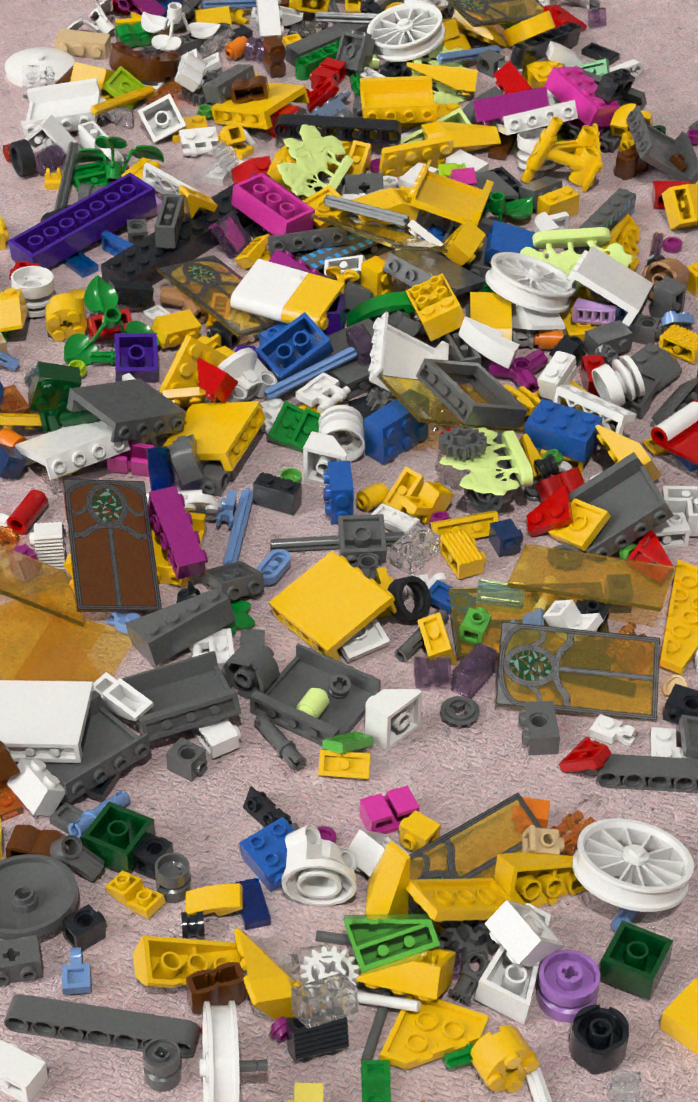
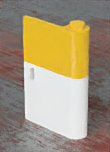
M258 259L232 293L230 305L234 309L286 324L291 323L306 312L323 331L326 330L329 323L326 312L344 288L345 283Z

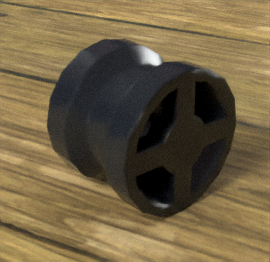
M552 454L546 455L542 460L539 458L534 460L536 473L541 480L546 479L550 475L559 474L558 464Z
M197 911L195 914L181 912L183 939H189L190 936L204 938L203 911Z

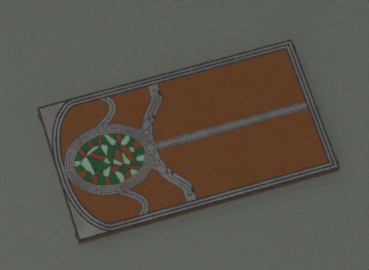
M63 479L62 484L77 612L153 613L162 609L145 481Z

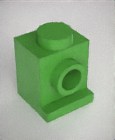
M477 607L476 609L469 608L460 625L458 640L481 647L490 628L492 615L488 614V611L482 607Z

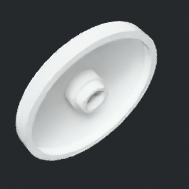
M29 48L19 51L8 58L5 63V73L10 82L24 88L54 85L74 65L75 60L67 52L56 48Z

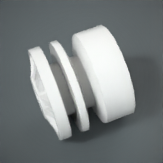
M536 128L518 133L517 147L520 149L518 151V166L520 168L526 169L528 157L540 138L541 132L547 128ZM546 159L539 171L553 168L556 166V162Z
M26 266L15 270L11 275V288H22L28 307L26 317L44 316L45 306L54 296V276L47 268Z
M626 354L621 356L619 360H613L612 368L608 364H604L592 370V378L600 398L622 406L625 404V397L633 401L636 397L639 398L645 394L642 376L634 361Z
M335 405L326 409L318 420L319 433L333 436L347 453V461L352 462L356 460L365 449L362 415L358 410L347 405Z

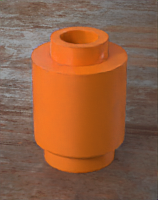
M245 36L237 37L225 46V54L229 59L236 60L249 51L251 44Z
M558 329L538 330L537 333H534V345H537L538 349H553L564 337L563 331H558Z
M11 429L0 430V444L16 448V444L27 441L25 437Z

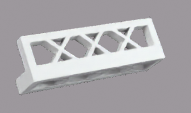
M148 162L143 167L142 180L163 195H180V185L197 191Z
M571 384L557 386L553 402L560 404L563 397L566 399L569 407L576 409L575 407L581 405L584 412L598 413L600 417H603L602 426L611 430L608 422L614 420L618 422L615 433L622 435L625 423L635 422L637 414Z

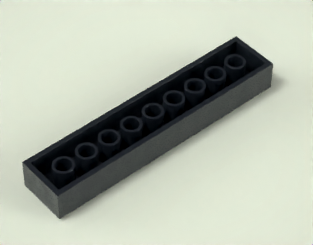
M237 183L211 197L218 205L214 212L207 209L203 211L198 208L192 219L185 213L176 248L165 249L163 247H156L155 232L102 263V279L108 284L109 280L147 282L153 286L167 277L158 268L194 260L255 222L231 205L233 185ZM184 265L175 268L171 272V274L177 271L178 269L182 268Z

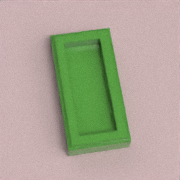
M353 731L323 740L322 749L343 754L372 746L373 737L372 735Z

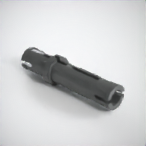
M438 609L434 614L440 612L445 624L449 620V616L444 610ZM420 628L395 650V657L399 661L406 662L424 644Z
M261 713L256 716L257 720H254V725L276 748L280 758L286 759L293 770H301L307 760L298 752L295 743L292 740L289 741L267 714Z

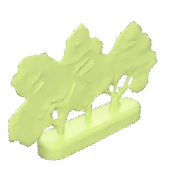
M441 43L437 48L428 53V58L419 57L412 61L413 63L422 64V62H427L431 65L468 69L463 67L462 64L469 60L440 64L437 60H431L432 58H438L440 53L464 50L459 47L449 51ZM412 71V76H422L421 74ZM434 80L432 81V83H436V85L432 86L439 89L438 92L432 90L435 93L433 94L434 102L439 104H459V102L468 99V96L460 95L461 92L450 89Z
M303 124L299 131L303 141L294 138L283 139L285 145L289 147L290 156L296 159L297 162H284L277 165L285 184L291 187V191L296 196L304 195L310 197L316 193L314 188L318 186L325 188L330 185L336 190L354 159L346 155L341 163H339L335 156L346 153L345 148L342 146L343 142L332 135L322 137L315 126ZM328 162L338 166L334 174L328 171ZM320 171H324L332 177L328 184L319 180L318 173ZM313 179L317 181V183L314 182V184L308 183L306 180Z
M605 227L539 231L532 236L533 245L537 249L545 250L539 252L531 247H525L519 253L550 263L564 271L567 275H570L582 254L575 253L573 247L589 246L591 249L594 246L603 253L609 251L610 255L608 256L626 267L632 263L633 258L632 255L625 253L623 246L619 243H613L606 249L598 247L607 244L611 239L610 230ZM568 248L567 251H563L560 254L556 253L553 249ZM549 253V258L546 259L545 254ZM574 280L576 284V290L573 296H576L577 293L580 291L579 288L584 287L585 285L578 282L577 280Z
M485 427L474 428L479 429V432H484L485 436H487V444L491 445L486 447V451L482 452L481 456L475 454V458L464 460L462 457L454 459L452 456L446 457L444 455L439 462L446 466L452 465L453 468L458 470H470L471 473L462 478L459 486L482 494L492 493L496 496H504L507 491L515 490L520 485L523 487L533 485L532 467L513 430L503 432L501 437L502 444H497L493 442V439L498 436L497 432L487 430ZM503 448L506 456H499L494 450ZM508 460L512 468H500L497 462ZM504 472L503 477L495 478L497 474ZM512 473H515L519 483L509 479Z

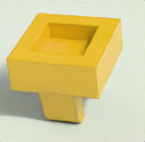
M50 168L46 169L45 190L59 189L62 177L60 168H57V173H50Z

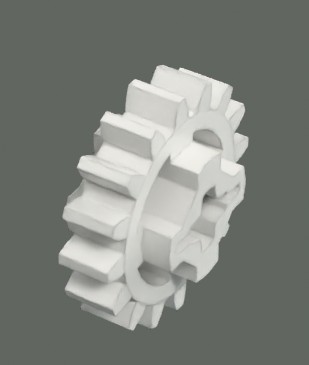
M323 946L321 953L312 950L311 958L304 957L303 965L300 966V981L305 985L308 993L313 992L312 1000L315 1001L318 997H321L323 1004H326L328 999H332L334 1004H337L339 997L346 1001L348 1000L349 993L354 994L356 992V985H359L356 979L359 976L360 967L359 965H354V956L346 958V950L337 953L335 946L331 951H327L326 947Z

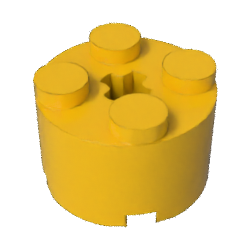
M69 293L53 296L45 306L46 330L55 341L62 342L74 334L85 335L87 328L86 306L82 299H77Z
M503 1025L498 1027L500 1032L492 1035L489 1031L475 1043L470 1054L473 1058L471 1062L490 1090H507L509 1093H513L522 1087V1081L526 1079V1075L535 1071L539 1067L540 1062L518 1028L513 1025Z

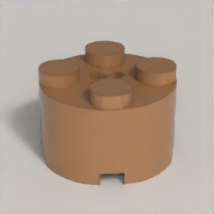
M666 258L649 264L642 273V277L653 283L648 296L653 299L655 284L667 276L688 286L690 272L686 266L674 258Z

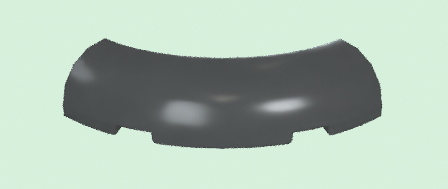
M348 280L344 289L347 309L352 310L360 303L374 297L371 290ZM404 309L389 312L388 314L389 325L412 337L417 334L422 326L419 319L414 318L413 320V314L405 313ZM382 315L371 317L369 319L375 322V320L378 317L381 318Z

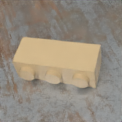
M60 29L55 37V48L65 51L71 56L106 60L111 49V36L104 33Z

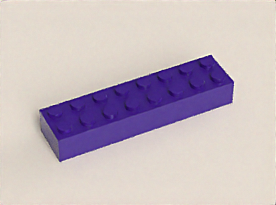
M128 173L9 239L11 259L15 262L39 263L40 267L49 269L102 239L101 233L105 230L112 233L126 225L127 220L137 219L156 208L155 188L134 174Z

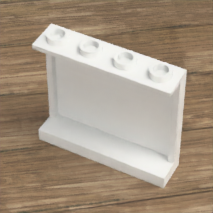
M92 78L27 89L30 104L26 121H21L24 136L26 137L51 114L68 132L78 130L77 126L79 124L89 121H95L97 124L98 115L94 116L90 109L92 105L100 103L102 93L98 79Z
M555 96L549 97L550 106L504 116V122L500 123L499 120L492 121V126H496L499 132L510 135L548 126L553 116L559 117L563 122L578 119L575 100L562 103Z
M594 246L591 247L589 252L587 250L583 252L566 279L570 281L566 287L567 289L571 287L574 280H577L627 311L622 323L628 327L639 312L653 286L652 282Z
M385 312L373 324L374 335L371 340L373 347L370 352L371 364L368 369L370 372L369 381L398 396H402L408 391L428 401V411L434 414L443 403L416 377V374L424 358L448 360L449 344L441 341L436 348H433L389 325V313Z
M100 419L95 423H82L80 425L62 427L15 445L16 449L27 460L25 466L35 462L46 466L50 480L130 450L128 440L111 442L113 429Z
M0 680V741L4 743L13 760L19 762L20 759H39L42 762L81 763L83 757L81 742L94 691L93 682Z

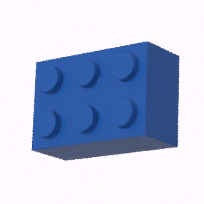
M306 312L255 349L261 363L277 377L278 382L322 361L334 352L330 339Z
M408 391L364 418L365 455L382 464H386L428 437V401Z
M542 399L525 422L524 434H528L536 448L546 451L557 449L559 453H562V456L585 462L599 441L596 436L599 432L595 426H602L603 417Z

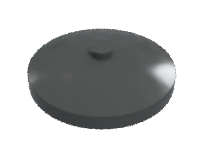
M39 854L17 855L0 861V939L9 940L37 935V937L43 936L63 924L62 920L73 913L78 901V888L75 876L66 864L53 857Z

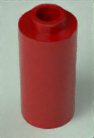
M30 490L8 517L7 526L16 534H25L48 505L46 495L39 490Z

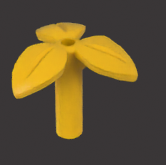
M332 266L326 268V274L331 278H337L336 281L345 283V280H350L354 282L360 278V275L351 269H347L341 274L340 267ZM345 286L339 294H344Z

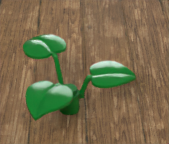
M97 136L95 139L98 147L111 149V161L109 164L107 161L109 158L104 152L101 153L99 149L82 148L78 151L77 164L104 161L106 181L108 183L121 178V173L125 172L131 156L139 159L144 157L150 160H159L164 163V155L157 147L138 145L136 149L130 150L123 166H120V162L114 161V148L123 149L127 146L126 140L120 137Z
M493 192L490 194L489 203H486V208L481 218L486 217L488 210H490L492 215L498 216L499 222H502V213H505L506 216L510 215L514 219L527 218L533 213V197L506 203L503 193Z
M99 275L95 276L88 284L84 294V304L89 311L93 313L101 311L104 314L102 325L91 341L83 334L71 335L66 340L64 345V361L67 364L74 360L83 361L86 366L92 364L90 361L91 352H99L93 343L105 327L112 329L118 325L122 333H154L146 324L140 321H130L126 326V330L124 329L123 321L120 320L121 312L116 308L118 294Z

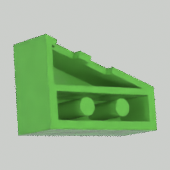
M428 914L344 915L343 917L361 973L440 946L434 922L429 918Z

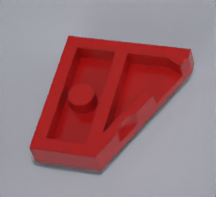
M545 5L543 12L550 11L556 27L567 23L579 24L582 27L581 31H585L587 27L584 22L559 5Z
M333 77L316 84V89L312 91L306 89L309 100L307 105L311 112L318 106L321 108L326 101L333 98L339 91L337 81Z
M566 485L559 488L526 515L528 532L531 537L574 523L570 493Z
M653 530L644 535L624 562L626 567L661 588L664 587L676 570Z
M585 737L558 765L563 773L572 771L578 773L587 769L595 771L605 765L604 761L612 753L607 745L600 744L596 740L592 742L589 737Z

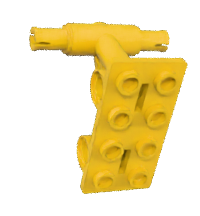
M553 116L547 129L541 132L540 138L526 161L527 167L521 175V180L525 183L532 182L535 173L541 170L546 159L569 167L572 170L568 177L569 180L581 186L582 192L586 193L588 188L593 186L595 175L603 167L598 124L593 123L592 127L584 125L576 140L556 142L557 132L563 121L559 117Z

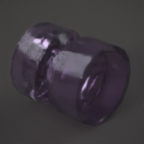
M249 37L244 50L245 58L253 61L258 59L259 62L263 63V56L265 54L263 41L260 38Z
M52 144L46 147L45 150L34 153L36 173L40 176H45L47 168H50L51 173L57 170V168L64 166L66 156L59 145Z
M449 655L435 656L433 660L428 656L414 657L416 688H428L432 684H435L436 687L451 686ZM432 669L433 675H429L428 670Z

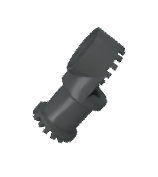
M468 951L463 955L461 960L462 968L459 972L460 977L455 987L448 992L452 999H455V1001L459 999V1003L470 1006V998L490 963L486 953L482 951ZM475 955L478 956L481 964L477 971H473L470 967V960Z

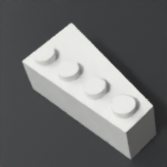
M526 903L549 926L551 914ZM501 945L480 978L474 999L524 1025L540 962L531 967L520 964L515 965L507 957L506 953L508 951Z

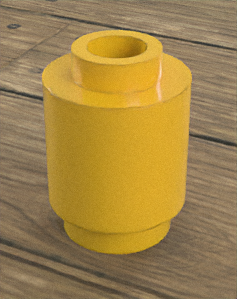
M374 483L357 492L356 503L359 508L368 512L383 503L389 493V489L384 483Z

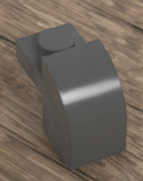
M194 435L178 437L173 441V444L169 445V450L182 484L204 478V466L197 454V441Z

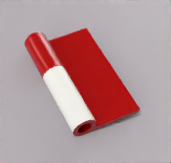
M698 398L651 430V437L655 444L698 465Z

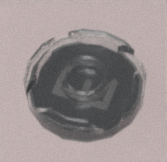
M413 444L409 449L403 448L400 450L401 454L394 458V465L400 472L405 467H408L423 476L434 471L437 466L436 453L425 445L417 447V444Z

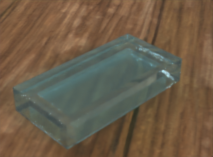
M479 579L476 603L523 609L525 585Z

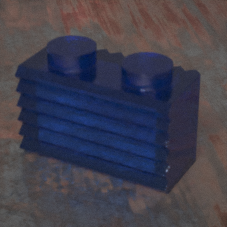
M169 446L146 448L151 492L176 486V474L174 473L176 470L174 469Z

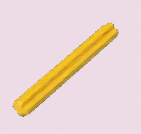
M148 85L92 105L90 110H92L94 116L153 96L155 88L152 85Z

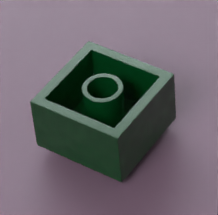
M38 361L28 392L29 410L40 412L44 409L55 408L59 410L60 414L62 411H67L70 388L81 387L82 384L80 368Z
M109 801L82 835V845L104 860V866L118 872L123 870L131 874L134 870V853L149 833L155 835L154 819Z
M622 920L601 959L600 980L651 1000L670 962L674 940Z

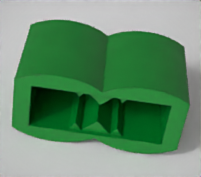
M141 22L133 25L120 24L115 27L117 42L125 43L130 48L152 45L154 33L145 31L142 28Z

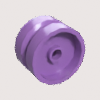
M565 949L555 951L543 960L540 965L537 1001L540 1009L547 1016L560 1022L572 1023L576 1014L582 1008L597 1004L601 973L597 964L590 956L580 951Z

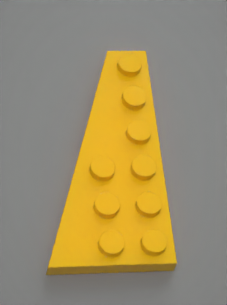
M677 559L660 666L682 675L698 649V567Z

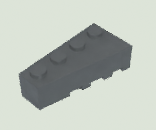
M216 588L126 622L125 625L132 645L156 666L236 619L229 597Z

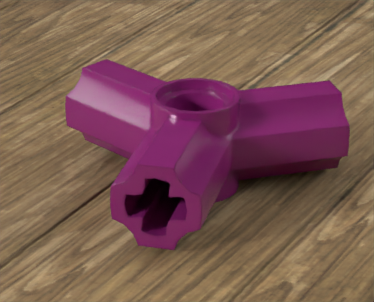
M538 349L525 358H515L509 369L490 360L488 372L495 377L511 379L519 388L524 386L531 393L539 390L538 381L534 373L547 365L548 358L542 350Z

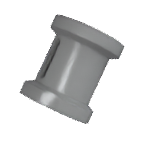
M528 330L527 332L517 333L512 331V341L520 344L519 347L528 346L533 348V331Z

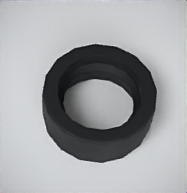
M26 139L11 142L9 147L10 157L18 176L24 177L34 174L36 172V160L30 143Z
M408 576L395 579L387 589L395 598L394 605L397 611L395 614L391 611L390 613L399 621L408 622L422 619L431 607L430 590L419 577ZM406 585L412 590L415 598V606L412 612L406 609L402 599L403 589Z

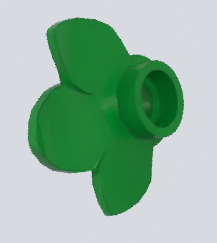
M242 600L231 602L236 620L221 629L231 628V633L234 634L236 629L241 630L253 627L255 621L246 613L250 609L251 603Z

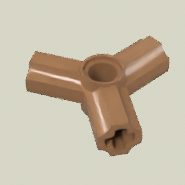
M205 285L198 287L189 286L186 288L192 293L197 294L200 293ZM167 286L162 287L160 294L161 304L182 307L183 311L190 309L200 324H203L208 319V312L205 306L187 291ZM213 286L207 290L204 296L199 298L206 302L212 299L213 295H218V289Z

